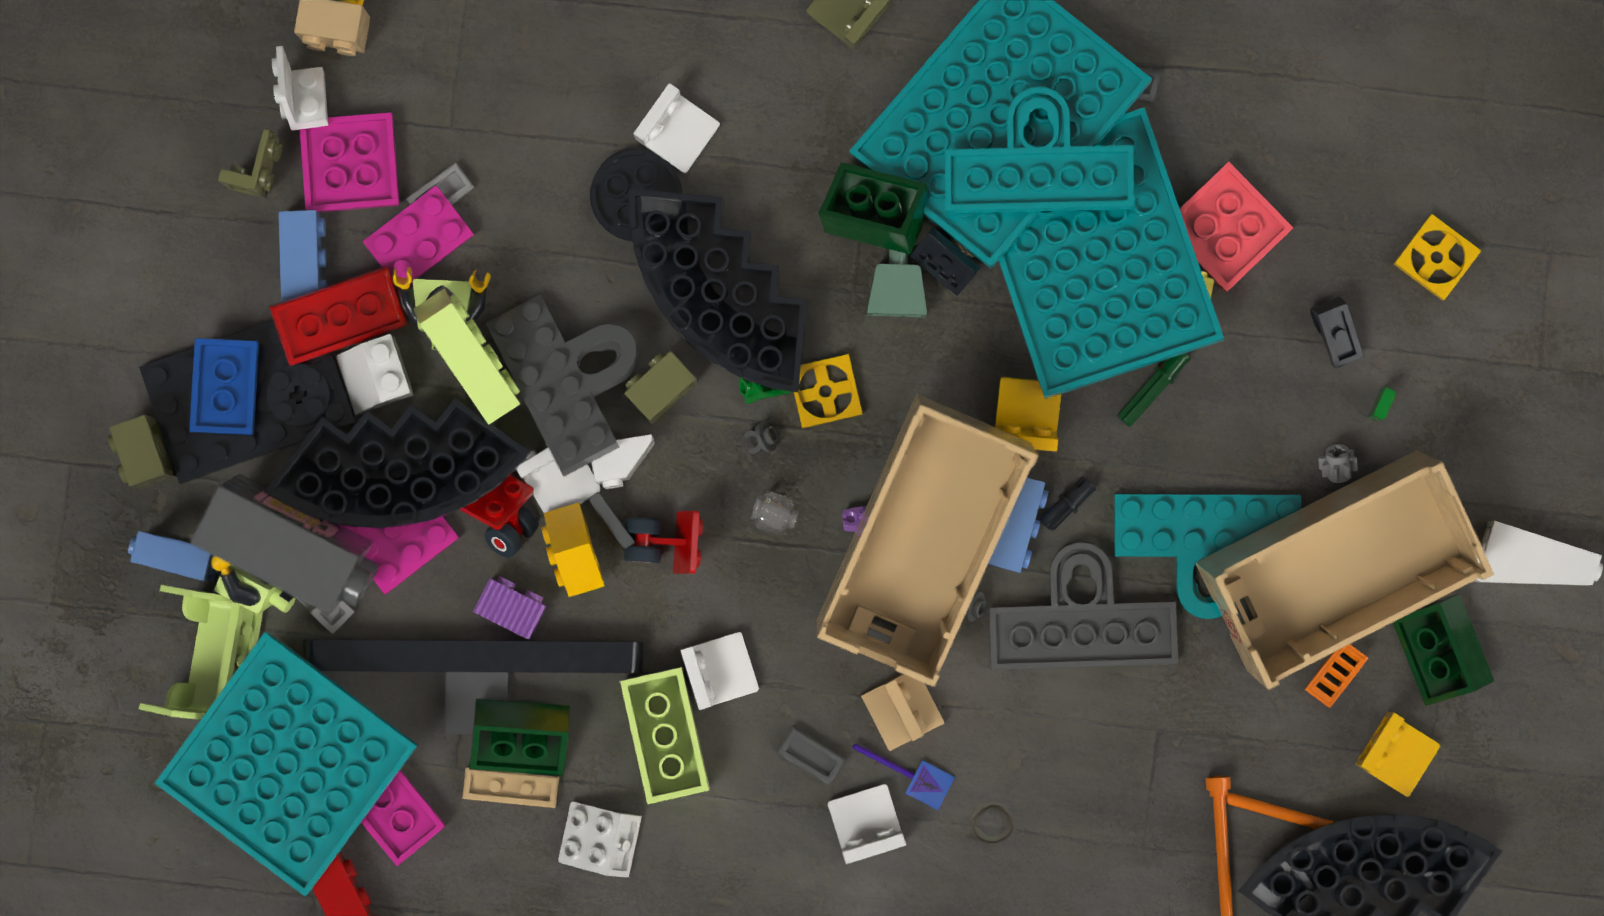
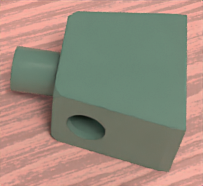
M889 249V264L876 265L867 316L926 318L927 308L920 265H907L908 254Z

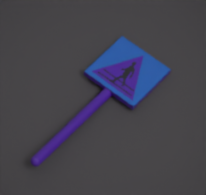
M853 744L854 750L911 778L912 780L905 794L939 810L955 779L954 776L923 760L914 774L858 744Z

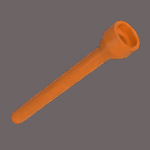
M1230 776L1205 777L1206 790L1209 791L1210 797H1213L1221 916H1233L1225 796H1228V790L1231 789Z
M1232 792L1225 796L1226 803L1313 829L1334 822Z

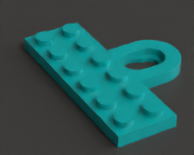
M1047 87L1028 88L1020 92L1011 102L1007 113V148L945 150L946 213L1134 209L1133 145L1071 146L1068 105L1058 92ZM1036 109H1042L1047 113L1048 121L1054 128L1052 140L1042 147H1034L1028 144L1024 139L1023 133L1024 127L1029 122L1031 112Z
M1115 494L1114 557H1176V593L1182 607L1188 613L1198 618H1218L1222 614L1212 597L1202 596L1199 593L1198 584L1193 579L1195 562L1300 510L1301 495Z

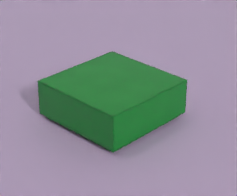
M1387 387L1380 389L1368 418L1377 422L1384 420L1396 396V391Z

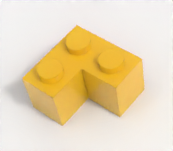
M580 503L545 512L546 526L541 527L546 545L551 544V546L546 547L549 562L551 565L557 564L558 567L554 569L558 586L565 585L569 597L604 587L600 565L592 546L587 522Z

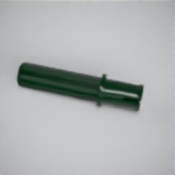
M1184 353L1166 359L1160 367L1155 366L1153 375L1118 413L1117 417L1120 421L1129 427L1132 426L1169 383H1174L1173 378L1191 358Z

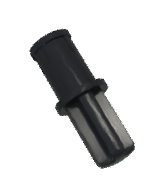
M1081 476L1064 495L1060 494L1058 496L1060 500L1041 517L1043 525L1049 530H1055L1072 512L1075 514L1078 512L1077 508L1096 490L1095 487L1085 477Z

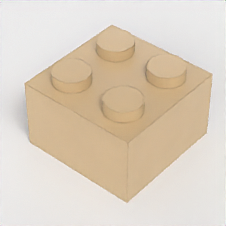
M300 0L294 33L300 38L302 43L307 44L306 48L325 51V47L336 48L339 54L355 56L356 52H365L370 16L362 5L332 0Z

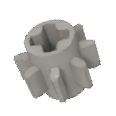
M1331 445L1325 449V456H1318L1322 477H1327L1331 482H1345L1351 478V471H1358V461L1354 457V450H1349L1345 445Z

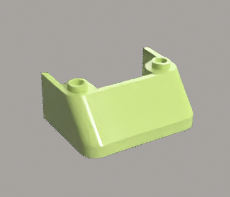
M161 585L160 591L183 595L182 611L184 616L190 621L199 622L188 683L178 682L169 688L165 706L140 703L139 709L171 717L201 720L258 642L263 612L260 614L254 613L218 593Z

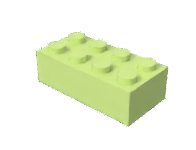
M444 288L413 309L419 324L488 424H491L520 405L516 394L520 391L507 369L500 371L503 365L490 344L483 346L486 340L474 320L466 321L469 315L456 294L449 296Z
M683 667L620 681L647 804L709 791L710 786Z

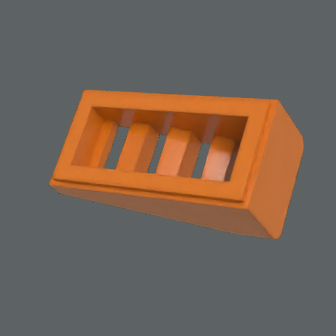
M1350 644L1329 654L1304 690L1325 706L1331 708L1363 667L1368 657ZM1344 652L1355 662L1352 665L1340 657L1341 653ZM1334 662L1347 670L1345 676L1332 667ZM1326 672L1340 681L1337 686L1324 677ZM1321 682L1333 692L1328 696L1317 688L1316 685Z

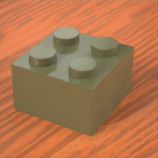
M671 351L666 355L660 352L649 362L651 369L643 376L637 373L625 385L628 390L624 394L651 424L655 423L698 383L691 372Z
M142 415L109 427L111 435L108 436V442L114 454L118 453L121 465H118V472L123 483L128 482L129 487L143 489L177 477L157 418Z

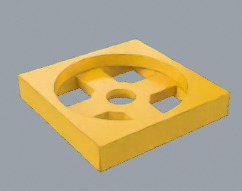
M1431 214L1393 264L1443 301L1480 254L1481 250ZM1430 231H1441L1445 234L1439 245L1431 246L1421 237ZM1455 243L1462 247L1464 253V262L1460 267L1449 259L1448 253ZM1412 249H1415L1424 256V264L1418 272L1415 271L1412 265ZM1433 252L1442 254L1443 259L1440 263L1432 262L1431 255ZM1435 270H1443L1452 277L1449 282L1442 284L1427 281Z
M849 354L801 365L800 381L804 374L814 369L817 381L814 388L801 391L799 389L798 393L794 392L802 429L862 415ZM833 365L840 368L846 373L848 380L837 383L829 380L826 366ZM825 385L831 388V395L826 398L822 397L819 393L820 388ZM851 392L852 398L848 407L842 413L837 414L834 404L837 395ZM817 400L822 404L825 417L820 418L810 414L803 407V403Z

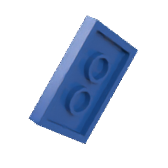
M195 338L189 432L254 435L259 356L258 341Z

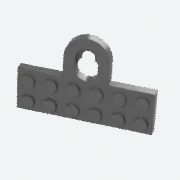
M541 295L486 323L563 476L619 448L594 397L625 381L637 367L639 349L634 338L626 329L613 324L600 325L565 342ZM612 349L617 353L615 361L609 364L608 368L598 373L586 374L580 370V362L589 352H603L604 350Z
M1089 543L1070 544L1062 548L1053 558L1049 570L1050 606L988 608L991 670L1178 664L1176 602L1114 604L1113 573L1110 560L1100 548ZM1080 564L1089 568L1090 575L1096 583V594L1093 600L1083 605L1071 601L1066 590L1067 584L1072 578V570Z

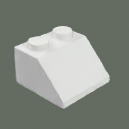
M388 334L359 344L336 356L355 415L414 396L396 338L393 335Z
M651 434L616 440L619 448L592 462L595 482L599 485L603 484L605 489L623 487V481L630 480L654 446V438Z

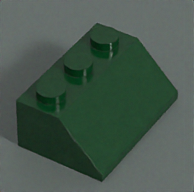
M841 162L818 213L824 232L910 255L922 228L928 186L926 183Z
M1460 594L1425 605L1392 622L1425 706L1477 691L1494 682Z
M476 699L470 769L563 776L569 735L570 706Z

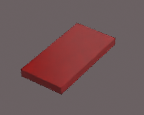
M388 266L269 306L289 366L407 326Z

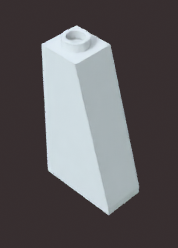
M1489 521L1481 547L1494 575L1485 580L1478 578L1473 582L1593 585L1594 581L1599 580L1603 570V564L1600 563L1602 555L1498 521Z

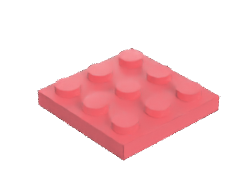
M1230 162L1224 165L1180 208L1199 266L1204 272L1208 273L1207 275L1211 279H1214V282L1225 293L1293 229L1286 219Z

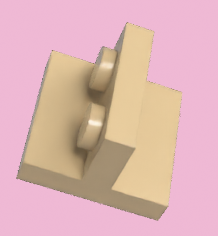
M905 674L861 695L889 751L911 740L914 741L924 736L923 734L944 724L925 683Z

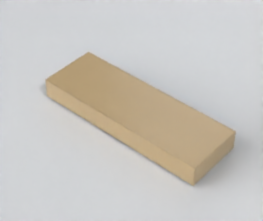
M466 767L462 799L556 808L559 776L474 770Z

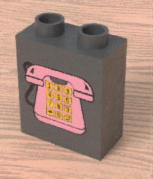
M240 473L218 487L190 542L191 544L328 614L341 601L355 607L360 597H364L380 564L366 558L373 541L340 524L308 516L266 494L264 490L267 487Z

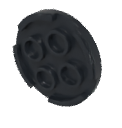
M627 149L615 153L601 164L590 187V202L596 219L607 232L619 239L632 242L629 221V189L683 194L677 172L667 160H664L656 153L644 149Z

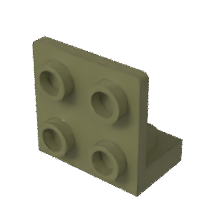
M814 0L808 7L807 14L854 50L889 7L892 0Z
M264 128L252 174L247 169L231 166L230 171L221 169L218 181L229 190L265 198L266 191L270 192L274 184L275 174L271 173L274 161H279L282 152V144L279 143V138L270 129Z

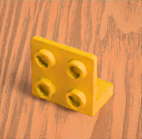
M1001 377L995 427L1032 443L1035 450L1057 452V428L1061 394L1045 399L1039 380Z
M1387 711L1355 765L1404 796L1409 797L1439 750L1440 744L1404 722L1405 719L1396 713Z

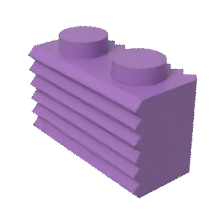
M499 576L497 581L489 578L473 612L531 640L547 608L546 605L541 603L543 597L530 590H526L525 594L514 590L516 584L502 576Z

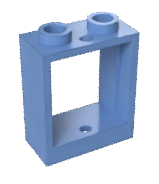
M138 531L137 537L133 536L128 548V554L132 555L130 562L202 581H215L217 570L211 564L214 555L191 543Z

